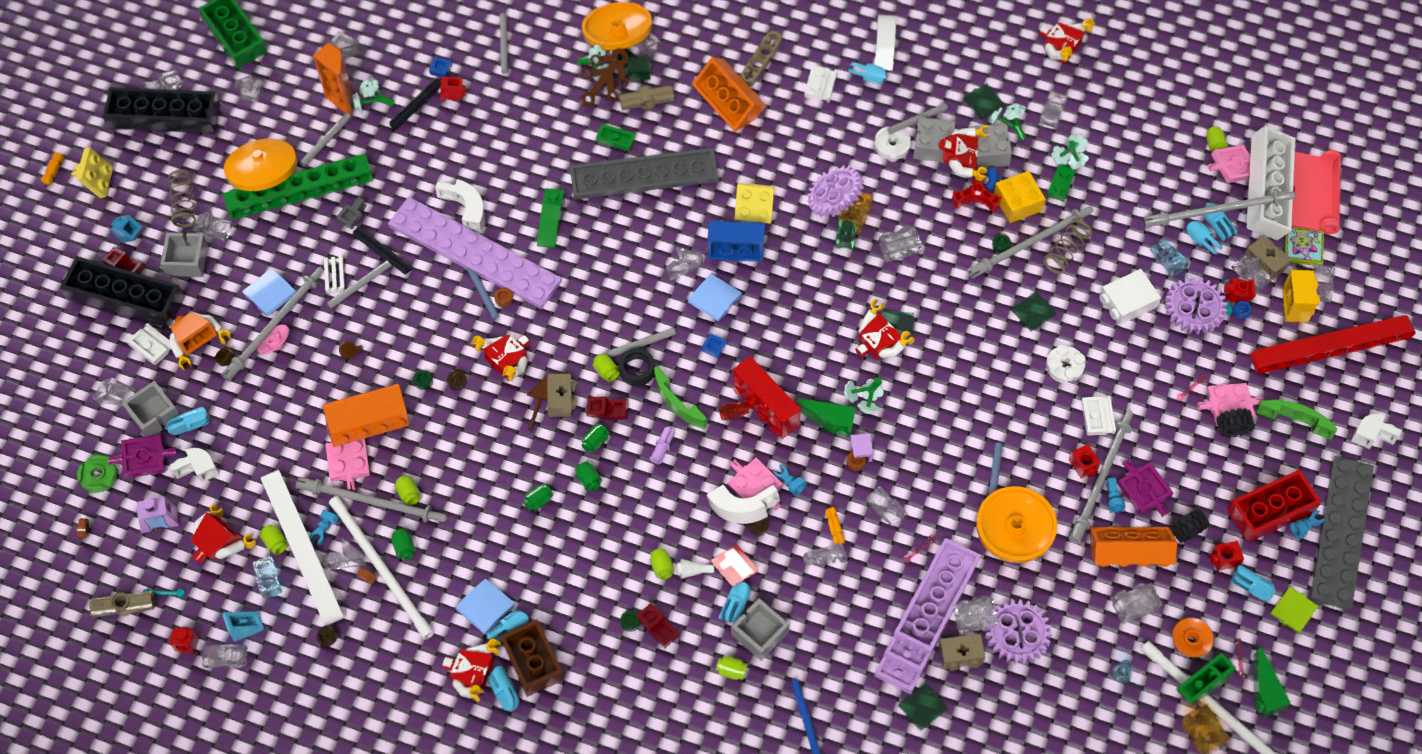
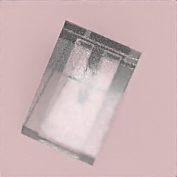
M340 31L329 42L334 47L338 46L342 50L343 58L363 54L359 40Z
M111 377L98 383L93 402L123 406L121 402L135 394L136 390Z

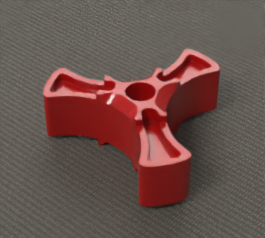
M972 176L973 184L963 191H953L952 203L956 209L963 204L977 202L985 205L994 213L1000 206L1001 196L990 193L984 187L983 180L978 181L975 176Z

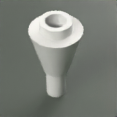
M681 559L680 563L676 565V573L680 575L681 579L701 573H714V565H701Z

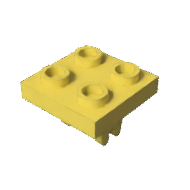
M90 147L84 148L81 163L73 166V169L76 171L72 172L71 175L77 177L76 180L99 198H104L107 195L114 166Z
M738 183L734 220L771 224L775 186Z

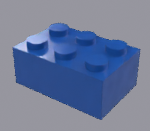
M709 221L707 238L708 260L763 262L765 224L758 222Z

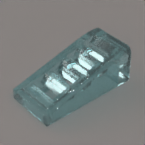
M1166 240L1150 247L1149 250L1171 277L1187 269L1188 260ZM1163 246H1164V248H1165V249L1162 250V251H1158V250H1157V249H1159V248H1161V247H1163Z
M270 556L253 562L263 599L283 593L273 557ZM270 563V566L259 569L258 567ZM268 570H271V571H272V572H269V573H266V574H263V575L260 574V573L265 572V571H268ZM273 576V578H271V579H268V580H265V581L262 580V579H265V578H267V577ZM275 582L274 585L264 587V585Z

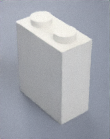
M1141 269L1103 286L1099 295L1100 301L1103 305L1107 306L1111 317L1119 325L1157 308L1161 300L1160 295Z

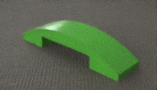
M656 366L654 368L655 382L665 404L685 422L705 429L707 427V418L695 405L690 409L684 406L669 390V378Z
M1284 400L1261 401L1256 413L1274 420L1280 414L1314 426L1313 434L1332 440L1337 432V427L1325 416L1298 403Z

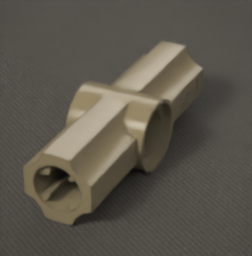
M671 85L657 88L642 86L636 92L619 94V100L622 110L638 107L648 110L655 107L656 104L674 101V94Z
M152 591L134 594L119 592L110 597L91 599L89 602L92 617L116 614L128 616L132 612L154 610L155 598ZM122 602H126L124 606L119 607Z

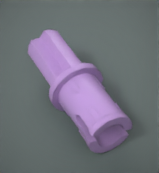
M665 427L660 439L656 441V447L650 457L653 463H662L666 451L670 449L669 445L675 434L673 428Z

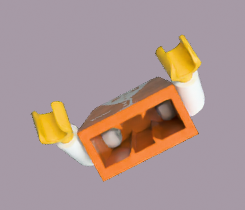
M190 312L186 316H178L175 319V323L170 327L173 333L170 334L169 346L176 358H179V366L184 371V363L188 362L192 367L191 361L184 354H190L217 335L216 333L219 334L220 342L224 345L226 342L222 337L227 336L231 340L229 331L222 330L220 324L210 315H198Z

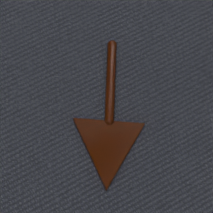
M547 375L527 394V396L538 398L528 427L529 430L533 428L541 400H547Z

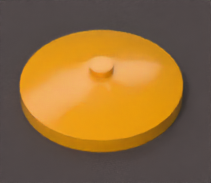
M615 2L598 7L590 12L582 23L584 39L590 45H599L604 50L625 49L643 41L652 30V19L649 11L641 5L630 2Z
M279 139L255 140L240 146L228 156L224 163V173L228 183L236 189L243 191L265 190L279 185L292 175L297 166V156L294 148L285 141Z
M1010 486L996 490L983 501L978 511L976 528L980 541L991 554L1007 562L1026 563L1040 558L1050 549L1057 533V518L1052 506L1042 495L1028 488Z

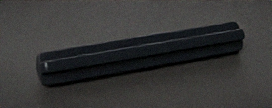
M435 78L389 121L390 127L397 130L441 88V81Z
M357 227L353 231L355 238L383 259L388 260L400 272L408 274L411 271V266L362 228Z

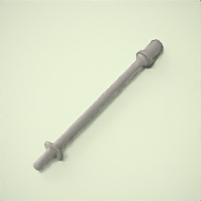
M1273 190V195L1172 214L1163 211L1161 214L1144 216L1146 228L1158 225L1167 226L1170 221L1274 202L1275 206L1278 207L1279 201L1294 199L1296 193L1277 194L1276 190Z
M1090 206L1081 211L1073 209L1071 212L1072 216L991 259H981V262L967 269L970 277L974 279L984 272L992 271L995 264L1069 226L1074 219L1083 221L1084 217L1093 213V207Z
M318 267L310 277L303 276L304 284L239 357L231 359V364L221 373L225 380L231 382L234 376L245 368V361L310 287H317L315 281L324 272L322 267Z
M1130 410L1126 411L1122 422L1118 421L1115 424L1118 430L1082 515L1075 518V526L1069 536V540L1073 543L1080 544L1085 530L1089 529L1090 523L1088 518L1125 433H1131L1132 431L1129 423L1133 412Z
M300 476L298 478L300 482H296L297 489L310 491L314 495L323 492L421 516L425 523L429 519L441 522L447 520L445 514L432 511V506L430 505L426 509L417 508L327 486L319 479L311 480Z

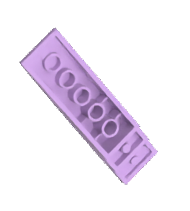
M947 538L943 540L894 632L893 638L875 671V677L912 694L980 560V554Z

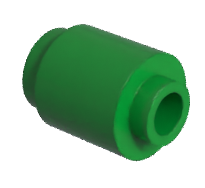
M601 424L593 426L581 438V446L587 452H596L608 439L609 431Z
M585 461L575 468L576 476L586 491H595L601 486L602 479L592 464Z
M544 483L543 485L536 486L524 495L525 500L523 503L529 511L533 510L536 512L551 501L550 498L553 497V493Z
M399 529L392 533L391 542L397 558L402 560L412 558L416 549L410 533L406 529Z

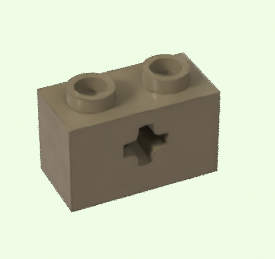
M1264 235L1250 245L1244 255L1270 282L1283 273L1291 261L1286 253L1280 251Z
M547 374L548 417H571L572 410H575V398L571 397V392H575V382L571 381V374Z
M981 634L940 639L938 647L943 669L954 671L964 666L976 668L984 663L985 653Z

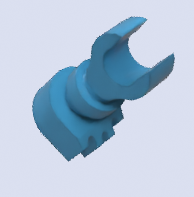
M779 465L780 470L783 472L782 474H778L773 470L774 475L789 487L788 490L794 496L800 494L806 488V481L801 477L795 479L794 476H790L785 466Z
M1107 478L1106 488L1109 493V513L1123 512L1125 503L1118 492L1116 478Z
M322 510L319 516L322 521H319L317 525L319 527L309 537L310 541L313 542L316 536H320L317 543L319 546L325 541L326 530L330 527L329 523L336 525L339 520L338 516L326 510Z
M1314 511L1308 519H1298L1290 524V529L1297 539L1304 538L1312 526H1320L1324 522V518L1321 520L1315 519V516L1320 511Z

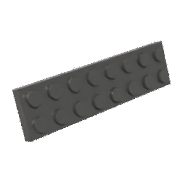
M713 148L570 165L574 200L719 182Z
M1334 456L1332 459L1323 515L1325 520L1321 527L1310 595L1311 601L1349 611L1352 609L1374 469L1373 465Z

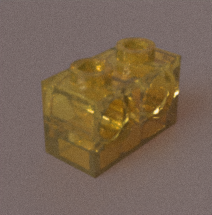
M864 192L861 195H857L859 200L853 201L854 206L849 205L848 211L844 209L842 214L838 215V220H840L839 228L860 235L873 206L874 198L873 195Z
M1208 704L1186 714L1182 720L1185 732L1192 736L1196 749L1200 753L1202 752V754H1211L1225 747L1230 741V738ZM1194 719H1199V720H1201V722L1203 723V725H1202V726L1197 725V724L1194 722ZM1205 737H1211L1214 740V744L1208 743Z

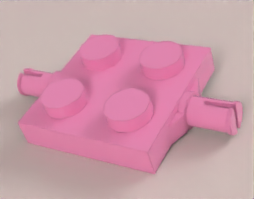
M1244 145L1216 149L1211 153L1215 163L1208 165L1210 172L1219 170L1227 183L1249 179L1251 155Z
M1246 383L1208 386L1209 401L1197 402L1198 410L1210 409L1215 423H1217L1216 419L1217 416H1220L1219 414H1225L1227 410H1237L1238 408H1241V410L1244 408L1251 410L1254 420L1253 405H1260L1261 401H1264V397L1252 398Z
M365 438L333 447L332 443H326L330 481H347V490L351 491L352 485V491H355L354 480L370 476Z
M757 458L744 467L736 459L730 463V466L737 474L727 484L740 498L754 497L774 485L777 491L783 487V483ZM777 503L772 508L776 511L781 507V504Z

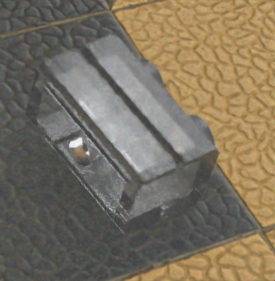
M903 227L897 232L882 234L879 237L878 246L885 262H890L920 253L922 242L915 227Z
M1140 583L1132 591L1122 590L1115 594L1112 606L1118 614L1121 623L1125 624L1158 611L1162 606V601L1156 593L1153 584L1145 585Z
M981 596L977 601H960L956 606H953L960 634L1000 625L993 597Z

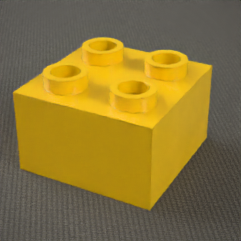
M1029 171L997 182L995 185L994 195L1001 196L1000 207L1009 223L1043 211L1046 199Z
M1290 271L1282 288L1285 322H1309L1311 316L1314 315L1315 308L1320 303V296L1316 292L1318 279L1315 278L1314 271Z

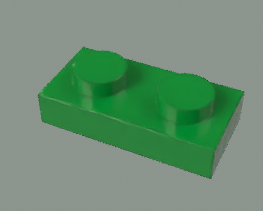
M605 124L601 125L596 136V142L630 152L636 139L635 133Z
M1059 164L1048 189L1047 196L1064 202L1076 169Z

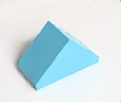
M224 612L222 614L227 630L234 642L264 630L258 612Z

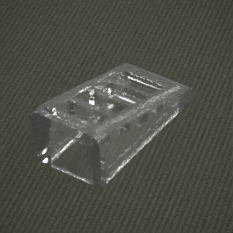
M651 33L646 37L647 40L636 44L646 57L661 49L660 41Z
M837 543L804 553L803 563L804 565L846 563L847 556L842 543Z

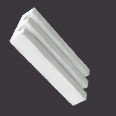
M339 256L337 259L335 257H331V259L324 258L326 293L344 291L343 256ZM338 263L340 272V287H337L336 264ZM329 264H332L333 288H330Z

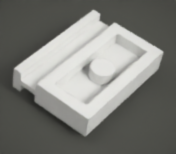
M812 65L804 97L830 102L837 70L832 71L830 68Z
M148 323L145 324L143 329L137 331L127 340L129 346L154 365L159 363L171 350L169 340Z
M1102 396L1082 398L1081 403L1087 436L1106 435L1107 433L1115 434L1116 426L1110 396L1102 398Z

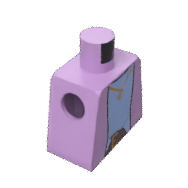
M166 497L146 498L143 501L137 502L141 533L179 526L177 507Z

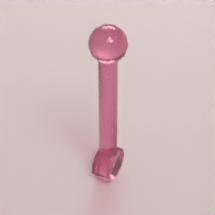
M1201 374L1194 384L1182 394L1177 395V400L1183 401L1184 396L1198 384L1204 383L1207 377Z
M930 535L925 543L911 554L905 555L903 561L909 563L911 558L929 544H934L935 536Z
M1236 639L1239 664L1238 678L1244 680L1246 674L1243 672L1241 639Z

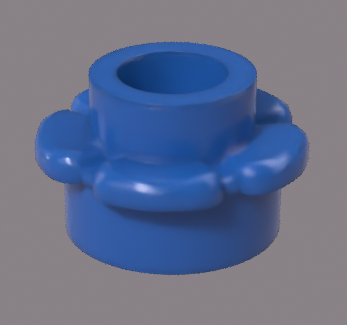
M1240 301L1233 306L1232 311L1237 318L1246 319L1251 315V306L1245 301Z

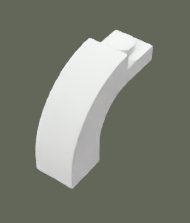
M878 15L875 65L884 68V70H892L896 16Z
M458 179L455 185L448 182H437L435 187L437 197L456 201L464 205L463 226L482 233L485 223V212L481 196L477 190L470 184Z
M724 485L707 494L709 504L717 515L727 521L741 524L757 522L768 517L766 510L780 502L778 491L774 485L754 497L745 499L733 496Z

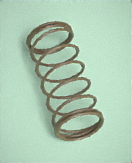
M175 170L169 174V187L171 188L170 203L172 205L171 221L177 227H190L196 222L195 211L191 209L195 204L190 201L194 198V195L190 193L193 190V186L190 185L193 181V176L187 170ZM176 173H187L190 175H181L174 177L173 179L170 178L173 174ZM178 177L190 178L184 182L173 181ZM171 183L177 184L173 188L171 187ZM180 185H188L192 187V189L187 192H179L174 190L175 187ZM171 191L177 192L174 196L188 193L192 195V198L179 200L172 196ZM172 199L178 201L175 204L191 202L193 206L190 208H179L174 206L175 204L172 203ZM173 207L180 209L176 212H179L181 210H191L193 211V215L190 213L175 214L176 212H173ZM176 217H192L194 219L193 222L182 225L174 221Z
M1079 219L1072 220L1071 226H1068L1066 229V233L1061 235V240L1056 241V246L1052 247L1050 254H1047L1043 259L1047 269L1056 274H1062L1065 271V267H1068L1066 259L1073 260L1072 253L1079 252L1077 246H1084L1082 239H1089L1092 235V229L1086 222ZM1079 222L1088 228L1090 234L1085 229L1073 225V223ZM1071 227L1076 234L1068 232V229ZM1075 227L1082 229L1087 235L1080 233ZM1067 234L1069 240L1062 239L1063 235ZM1068 234L1078 237L1082 241V245L1072 241ZM1061 241L1065 248L1057 246L1058 242ZM1063 241L1073 244L1077 248V252L1067 248ZM1056 248L1060 255L1052 253V250ZM1058 248H1062L1069 252L1072 258L1069 259L1063 256L1059 252ZM1052 255H1056L1062 258L1067 263V265L1064 266V264L1058 258ZM1046 259H1053L1062 267V271L1051 268Z

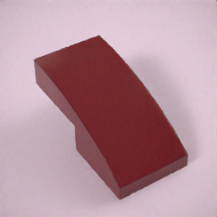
M115 247L102 259V262L106 265L138 274L145 269L142 263L130 258L127 253Z
M606 396L588 397L586 415L599 419H627L629 402L627 399L608 400Z
M652 603L636 616L664 649L680 636L679 632Z

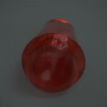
M723 403V405L719 406V415L722 421L726 420L729 422L749 413L747 403Z

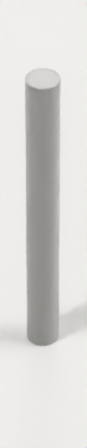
M505 13L500 14L502 74L508 73L507 15Z
M945 103L893 125L887 128V131L891 135L918 123L919 117L930 118L946 111L948 106Z
M345 113L300 161L303 167H306L351 119V115Z
M386 260L327 302L329 308L332 309L391 267L389 261Z
M674 328L603 352L602 354H608L612 358L630 349L640 348L674 336L676 332Z

